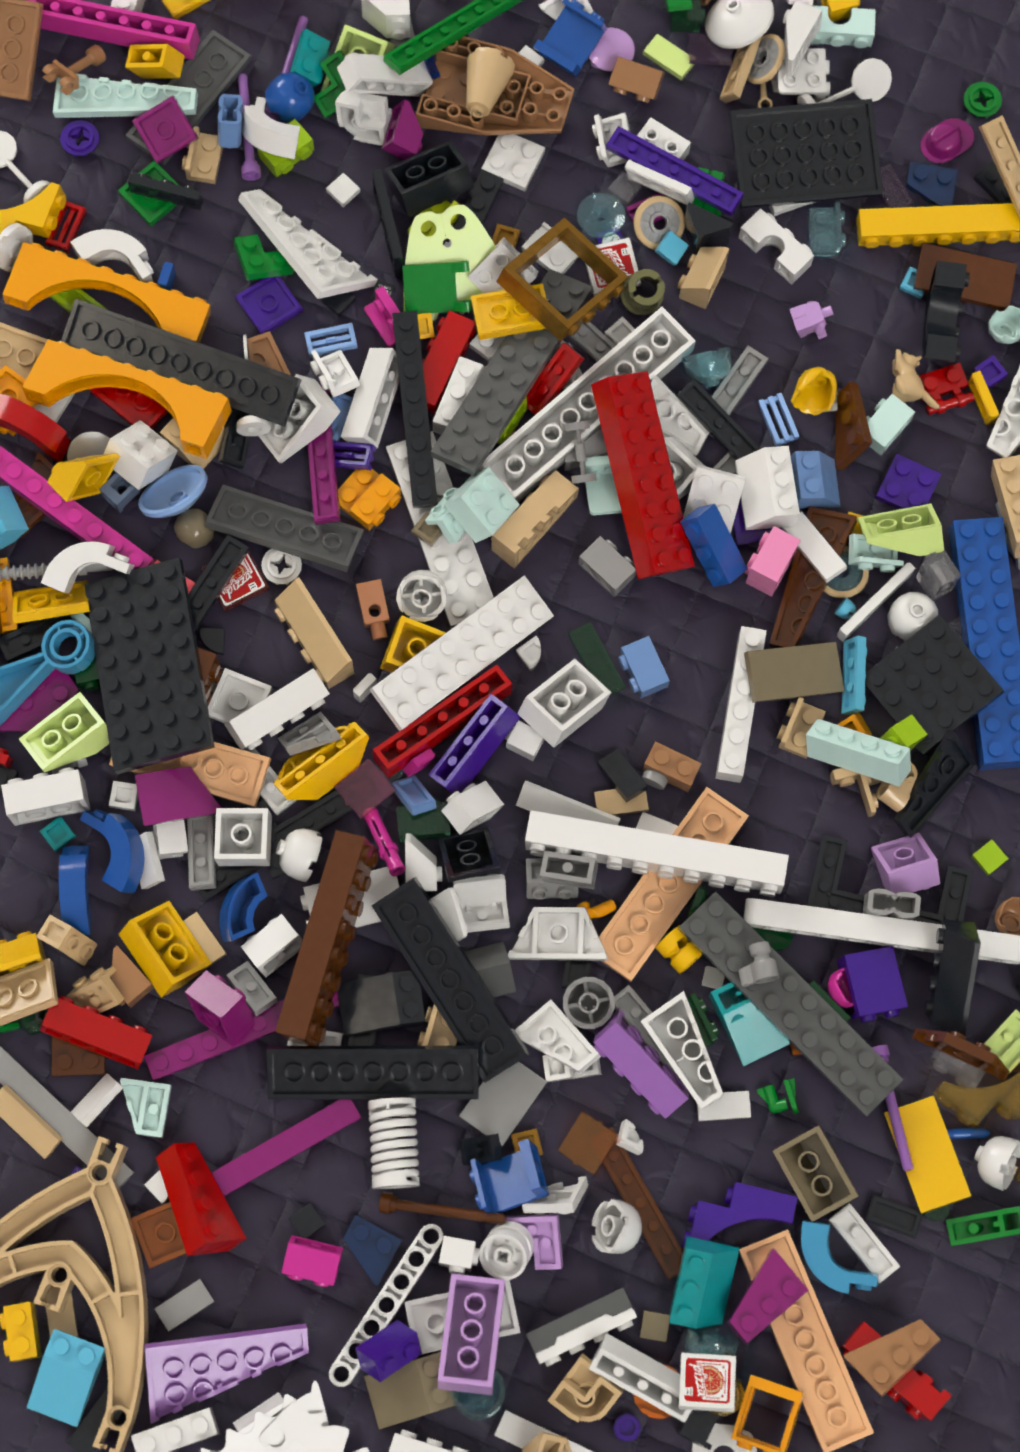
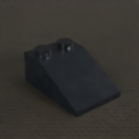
M488 827L464 832L461 835L458 833L438 838L442 863L449 882L501 871Z
M413 970L343 982L337 992L344 1036L417 1027L426 1021L420 981Z

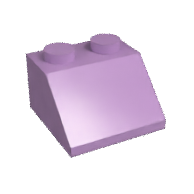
M920 833L914 834L911 838L906 836L871 847L886 890L894 894L899 892L913 893L940 885L937 858Z

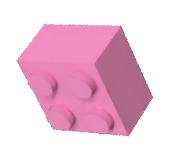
M773 526L770 533L765 531L756 553L752 554L747 564L748 569L745 571V574L748 575L746 584L772 597L795 556L800 539Z

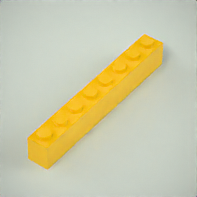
M1013 203L859 209L856 218L858 246H865L866 248H876L880 245L900 247L905 244L921 246L922 243H937L943 246L956 242H961L965 245L981 241L989 244L1007 240L1013 243L1020 242V218Z

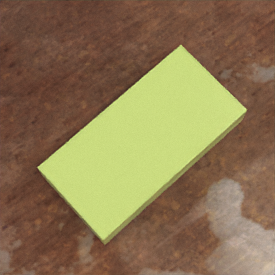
M656 34L643 51L645 57L681 81L696 62L695 58L659 34Z

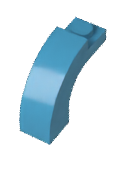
M810 1220L803 1221L801 1231L803 1255L812 1273L822 1283L846 1294L850 1292L851 1283L856 1284L855 1289L871 1291L872 1287H877L879 1274L849 1270L834 1260L829 1248L830 1223L811 1222Z

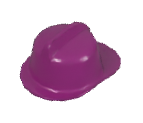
M947 119L935 125L923 135L921 151L924 157L931 162L946 163L972 146L974 132L971 126L961 119Z

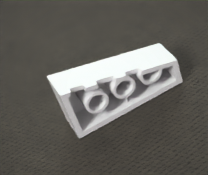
M684 991L641 1020L643 1026L702 1110L724 1095Z

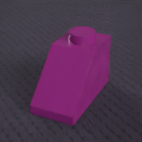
M403 100L394 106L381 148L402 160L419 154L422 149L421 139L423 132L409 101Z

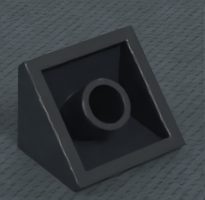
M689 202L684 219V231L693 254L697 255L700 247H727L733 223Z

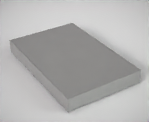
M517 1062L486 1083L483 1081L479 1087V1099H471L459 1117L484 1135L499 1134V1140L503 1147L545 1087L547 1081L522 1063Z

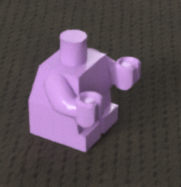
M808 301L806 304L790 309L800 338L812 332L816 333L818 339L827 337L825 318L834 315L831 305L821 308L819 302Z

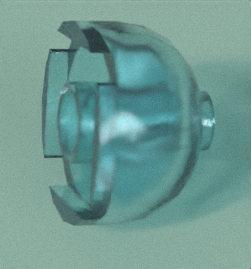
M730 347L681 358L688 378L691 381L695 379L699 384L705 383L706 388L720 385L719 380L727 377L732 367Z
M713 1326L697 1329L687 1327L683 1346L685 1353L735 1356L739 1342L729 1333H727L726 1337L718 1334L719 1328Z
M495 1369L492 1395L452 1391L451 1395L455 1408L462 1416L469 1420L483 1421L490 1419L498 1413L504 1403L505 1386L503 1377Z

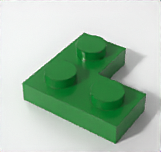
M338 50L320 63L332 84L315 95L314 101L327 119L336 113L335 101L346 90L337 69L345 58L341 50Z
M258 234L234 237V247L247 281L294 274V269L279 251L264 253Z

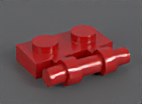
M961 363L919 375L924 390L940 406L938 409L928 405L925 406L927 415L934 413L939 415L945 413L947 409L965 407L967 403L975 401L973 392L965 394L961 392L962 389H966L969 385ZM950 393L953 396L946 400H942L940 397Z

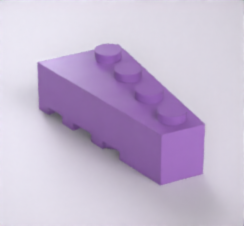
M619 1008L604 1025L597 1027L593 1042L595 1044L594 1048L603 1058L608 1057L613 1063V1069L619 1076H625L631 1082L630 1086L637 1095H643L649 1101L648 1106L655 1114H661L666 1119L689 1099V1091L667 1064L662 1066L659 1063L661 1058L652 1046H645L642 1043L641 1033L635 1025L628 1026L622 1019L625 1014Z

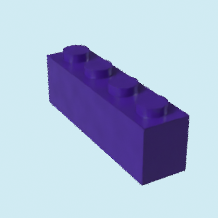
M490 694L428 775L452 794L456 791L462 793L521 717L508 705Z

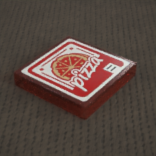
M250 551L218 598L224 612L270 590ZM207 565L201 567V568H202V571L205 570V568L207 567Z

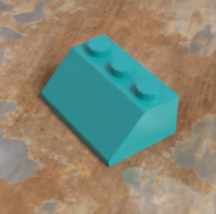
M686 1237L670 1308L669 1323L695 1329L723 1323L739 1253L738 1247Z

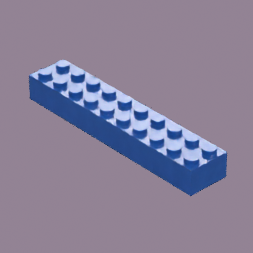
M1003 517L953 520L948 533L962 641L1004 690L1001 696L972 718L979 770L1020 767V642Z

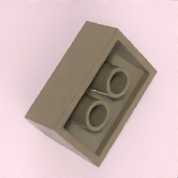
M821 1125L773 1150L811 1222L860 1196Z

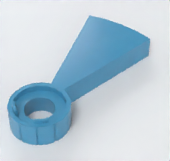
M73 620L59 621L46 631L41 644V653L0 667V726L54 669L64 674H76L88 668L95 658L92 633L86 627ZM76 637L78 642L75 651L68 656H60L59 646L65 638Z

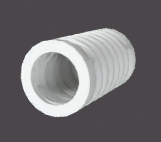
M385 1098L368 1101L369 1122L372 1124L369 1131L373 1134L370 1137V1142L374 1144L370 1148L371 1153L374 1154L371 1157V1162L374 1164L371 1168L373 1173L372 1189H400L420 1186L419 1170H396L398 1168L419 1165L418 1159H396L418 1155L416 1148L396 1149L416 1146L418 1144L416 1138H398L416 1136V1128H396L415 1126L417 1120L415 1118H389L394 1116H414L416 1114V1109L414 1108L416 1107L415 1098Z

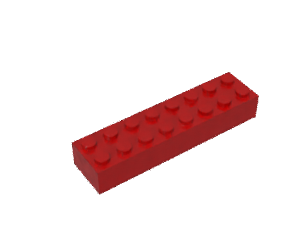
M648 371L611 376L591 384L638 580L675 573L694 567L695 564L689 539L680 523L683 520L682 510Z

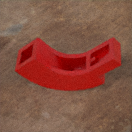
M0 393V427L12 430L26 437L40 447L53 461L61 462L72 442L66 436L67 432L55 421L35 408Z

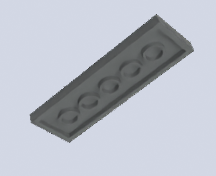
M212 30L197 48L194 59H188L183 65L180 78H172L167 84L197 89L196 115H186L193 128L199 125L217 103L220 96L226 92L252 60L249 53L215 30ZM133 125L125 135L126 140L153 157L137 128ZM172 156L162 161L161 164L165 166Z
M222 485L205 521L206 528L344 572H348L364 534V529L339 521L316 525L314 515L311 512L226 485Z

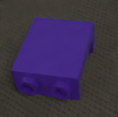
M893 946L848 954L837 959L838 969L844 968L855 1010V1013L851 1015L852 1020L860 1019L861 1023L876 1020V1016L883 1014L885 1018H892L901 1015L900 1011L908 1007Z

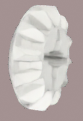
M272 548L266 552L262 559V571L265 577L276 585H288L291 581L297 579L302 570L300 557ZM283 557H285V563L289 567L284 568L281 574H279L278 567L274 566V564H280Z

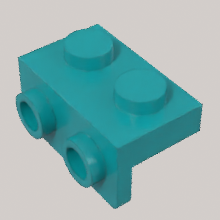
M308 29L303 30L290 72L306 77L312 84V87L319 85L324 75L320 63L329 57L328 48L330 41Z

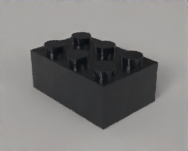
M450 140L384 169L391 192L408 217L474 188L469 166Z

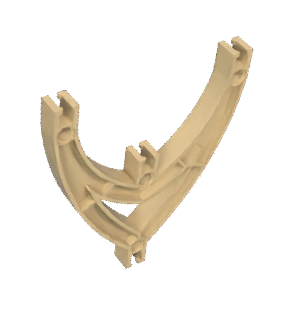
M99 1136L87 1168L35 1194L0 1219V1288L18 1279L45 1272L33 1303L48 1307L49 1302H46L45 1298L51 1286L58 1287L60 1292L56 1305L51 1304L49 1309L63 1313L74 1284L78 1287L91 1308L99 1327L108 1369L107 1407L93 1447L107 1449L108 1444H105L104 1441L111 1428L119 1431L120 1434L116 1447L110 1448L109 1452H124L136 1421L146 1371L144 1344H148L149 1323L148 1299L137 1235L124 1197L116 1181L128 1147L117 1143L115 1146L117 1150L108 1164L102 1161L106 1145H109L111 1141ZM104 1166L107 1169V1176L105 1179L98 1181L95 1173L98 1168ZM88 1200H92L106 1239L115 1288L100 1265L76 1241H51L17 1249L14 1248L53 1219ZM64 1268L67 1272V1278L64 1282L58 1283L55 1279V1274L57 1270ZM118 1410H122L126 1414V1421L122 1426L117 1425L114 1421V1415Z

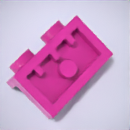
M384 286L375 290V301L365 306L364 312L387 347H392L395 345L392 313H399L400 311Z

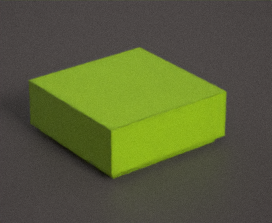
M992 839L971 856L987 876L1008 860V857Z

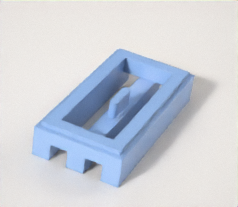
M352 323L304 332L310 358H312L311 351L316 350L319 356L332 354L338 350L346 351L358 348ZM349 331V334L337 337L333 336L328 337L326 339L311 342V339Z
M778 393L774 397L770 396L765 400H758L759 408L775 447L799 439L798 431L782 393ZM776 402H778V404H779V407H780V409H781V411H782V414H783L784 419H785V421H786V424H787V426H788V428H789V431H790V433H791V436L788 435V432H787V430H786V428H785V425H784V423H783V420H782V418H781V415H780V413H779V411H778V408H777V406H776ZM767 405H770L776 422L783 436L782 439H780L777 434L773 421L766 407Z

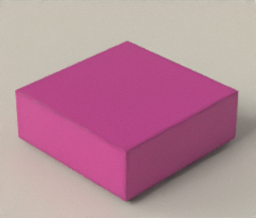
M431 748L411 759L403 771L407 777H411L426 768L435 758Z

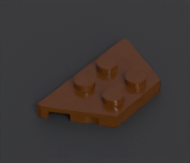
M916 1028L913 1033L912 1039L1003 1081L1008 1076L1009 1070L996 1054L990 1052L991 1048L979 1042H976L974 1045L966 1041V1036L955 1031H951L950 1034L944 1031Z

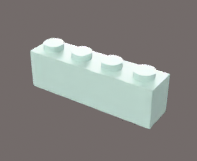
M817 719L806 734L807 756L898 787H900L911 771L910 748L821 719Z

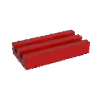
M66 201L65 207L60 209L55 230L45 240L46 246H54L55 249H63L64 252L69 253L72 247L71 241L75 239L87 212L86 208ZM67 208H70L71 210L56 241L54 240ZM76 211H79L65 243H63Z

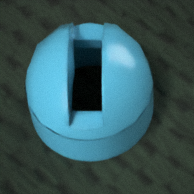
M847 597L840 603L834 613L845 620L852 617L849 612L856 613L855 604Z

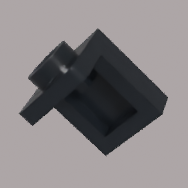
M499 1134L459 1140L462 1164L464 1166L471 1165L470 1160L476 1159L480 1163L502 1160V1146Z

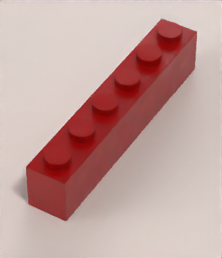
M495 665L373 749V760L389 779L405 768L411 759L430 748H434L466 726L490 694L501 701L511 695V681L500 667Z

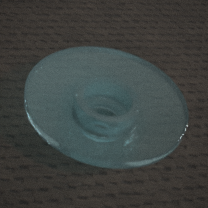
M594 193L587 196L580 203L577 210V221L581 229L588 235L605 238L616 234L622 228L625 221V209L620 200L608 193ZM603 217L605 220L598 221L597 218Z

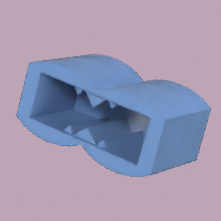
M222 94L219 98L218 144L220 147L231 149L238 148L241 145L243 100L240 95Z

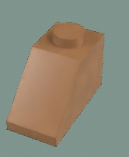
M116 946L113 949L112 966L115 967L116 971L111 976V980L125 998L120 1005L123 1006L126 1003L132 1008L154 987L125 953Z

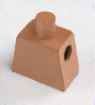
M381 579L356 584V593L364 627L371 629L373 640L387 638L385 624H388L390 619ZM376 609L379 611V615L373 617L370 611Z

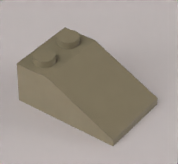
M441 1352L409 1362L382 1382L377 1381L370 1375L364 1376L379 1429L457 1405L453 1391L438 1389L437 1380Z

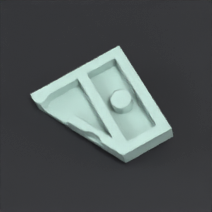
M121 1078L120 1083L123 1087L135 1133L137 1135L163 1138L172 1086L169 1084Z

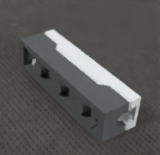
M621 1288L527 1333L526 1337L534 1355H536L538 1363L545 1362L546 1367L560 1361L559 1355L568 1350L573 1355L585 1349L583 1343L591 1339L597 1343L604 1339L608 1331L616 1327L620 1332L633 1326L632 1320L637 1318L634 1309H632L624 1288Z

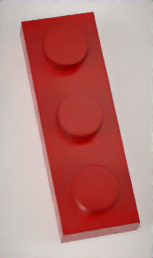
M563 343L527 394V408L534 415L540 412L557 397L585 358L569 344Z

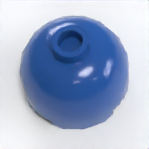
M286 72L278 75L270 82L265 91V99L271 112L275 111L281 116L279 119L289 123L294 119L300 121L311 111L315 100L312 84L306 77L295 72Z

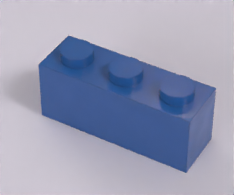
M716 504L698 507L680 521L713 587L730 584L748 569Z

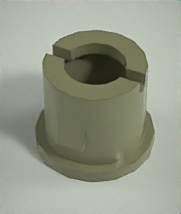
M642 269L628 277L623 285L626 289L620 293L622 304L629 312L635 315L646 316L652 314L660 307L664 297L665 283L658 272L652 269ZM638 280L650 282L654 286L656 294L650 298H644L640 295L634 296L633 292L636 291Z

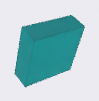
M61 816L39 831L55 852L76 838Z

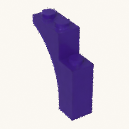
M735 1182L733 1187H728L724 1203H728V1207L703 1201H697L696 1206L691 1205L688 1221L692 1222L690 1233L685 1232L682 1247L684 1248L687 1236L709 1241L721 1230L741 1222L763 1220L790 1225L793 1223L798 1197Z

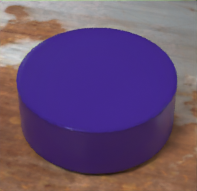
M622 1414L616 1418L613 1430L617 1438L628 1442L638 1437L641 1425L634 1415Z

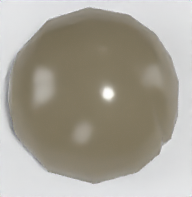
M197 508L182 512L176 518L174 524V532L177 538L192 548L206 546L213 539L215 530L205 527L208 515Z

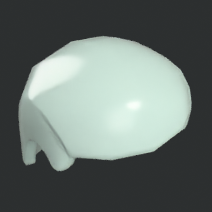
M1008 306L1006 310L1001 312L997 310L988 322V330L996 342L1012 344L1020 340V308Z

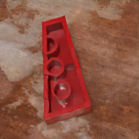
M195 1142L175 1143L156 1157L187 1256L228 1252L247 1239Z
M861 1322L841 1345V1348L845 1351L843 1355L882 1336L866 1322ZM913 1368L886 1393L894 1402L900 1400L906 1406L904 1411L916 1421L919 1418L922 1421H931L952 1396L945 1389L939 1392L933 1387L935 1383L931 1377L920 1370L916 1372Z

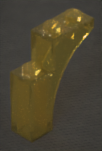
M1020 1072L1007 1081L989 1087L968 1088L944 1081L934 1091L937 1095L936 1100L945 1108L951 1107L958 1113L956 1117L966 1126L970 1124L973 1127L978 1125L994 1105L998 1107L997 1112L1006 1120L1011 1118L1015 1121L1020 1117Z

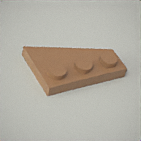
M920 1319L843 1356L875 1391L883 1397L940 1342V1338Z

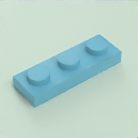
M855 636L845 640L843 643L842 679L845 691L842 692L841 714L853 715L864 711L866 703L865 668L867 647L866 637Z

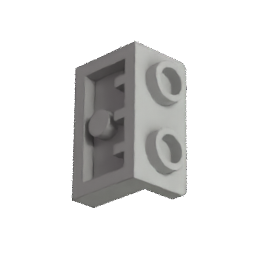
M543 858L526 859L527 899H569L578 897V887L542 881L540 871Z

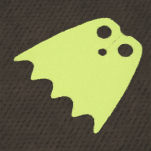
M455 205L448 207L444 213L436 214L429 211L418 214L414 218L408 238L405 265L469 261V272H456L455 277L457 301L471 300L472 295L484 293L468 276L496 246L476 215L465 205ZM455 214H461L466 219L464 228L460 230L454 229L450 224V220ZM425 221H432L436 226L435 234L430 237L424 236L421 232V225ZM445 239L451 240L452 243L450 247H445L443 245V241ZM403 294V306H404V312H406V311H405V297H404V294ZM431 313L433 321L437 319L439 313Z

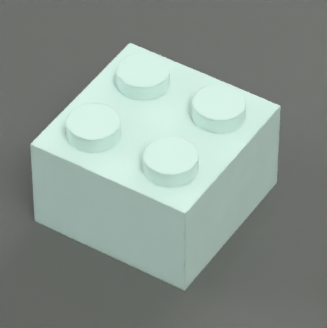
M487 467L478 471L476 476L471 475L444 506L473 541L477 543L493 536L518 508L519 503L493 471Z

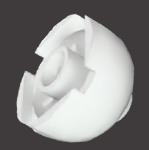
M417 570L403 578L397 590L396 601L401 612L403 613L404 611L406 615L410 616V619L426 622L435 619L444 610L447 601V589L439 575L428 570Z
M920 592L905 593L892 603L887 615L888 626L896 637L898 636L905 642L938 616V608L928 595Z
M302 828L289 833L285 840L280 839L276 848V854L280 855L279 864L288 876L302 882H306L309 879L313 870L308 868L311 867L313 862H317L322 843L321 833Z
M996 1136L988 1140L985 1146L980 1145L978 1147L975 1160L978 1161V1172L985 1183L999 1190H1006L1018 1168L1015 1164L1016 1159H1020V1141L1005 1136Z
M610 1199L611 1201L602 1202L595 1211L592 1226L596 1227V1235H592V1240L595 1247L601 1252L623 1254L633 1249L639 1241L642 1233L641 1217L638 1211L629 1203Z

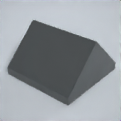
M504 942L464 951L494 998L516 992L511 964Z

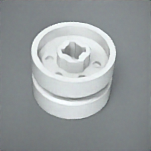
M506 1221L502 1225H495L480 1247L479 1258L482 1267L489 1275L497 1279L510 1280L518 1277L524 1271L533 1255V1237L523 1225L517 1222Z

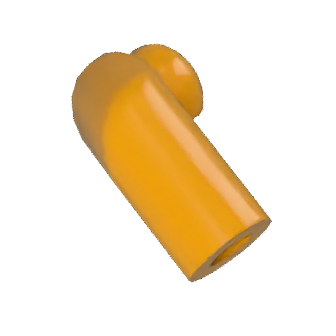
M612 899L594 907H590L587 901L576 906L585 907L591 919L601 918L616 911V905Z

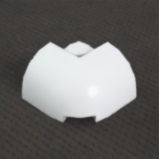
M343 91L335 101L339 126L344 127L355 136L354 140L382 146L392 115V109L388 108L387 97Z

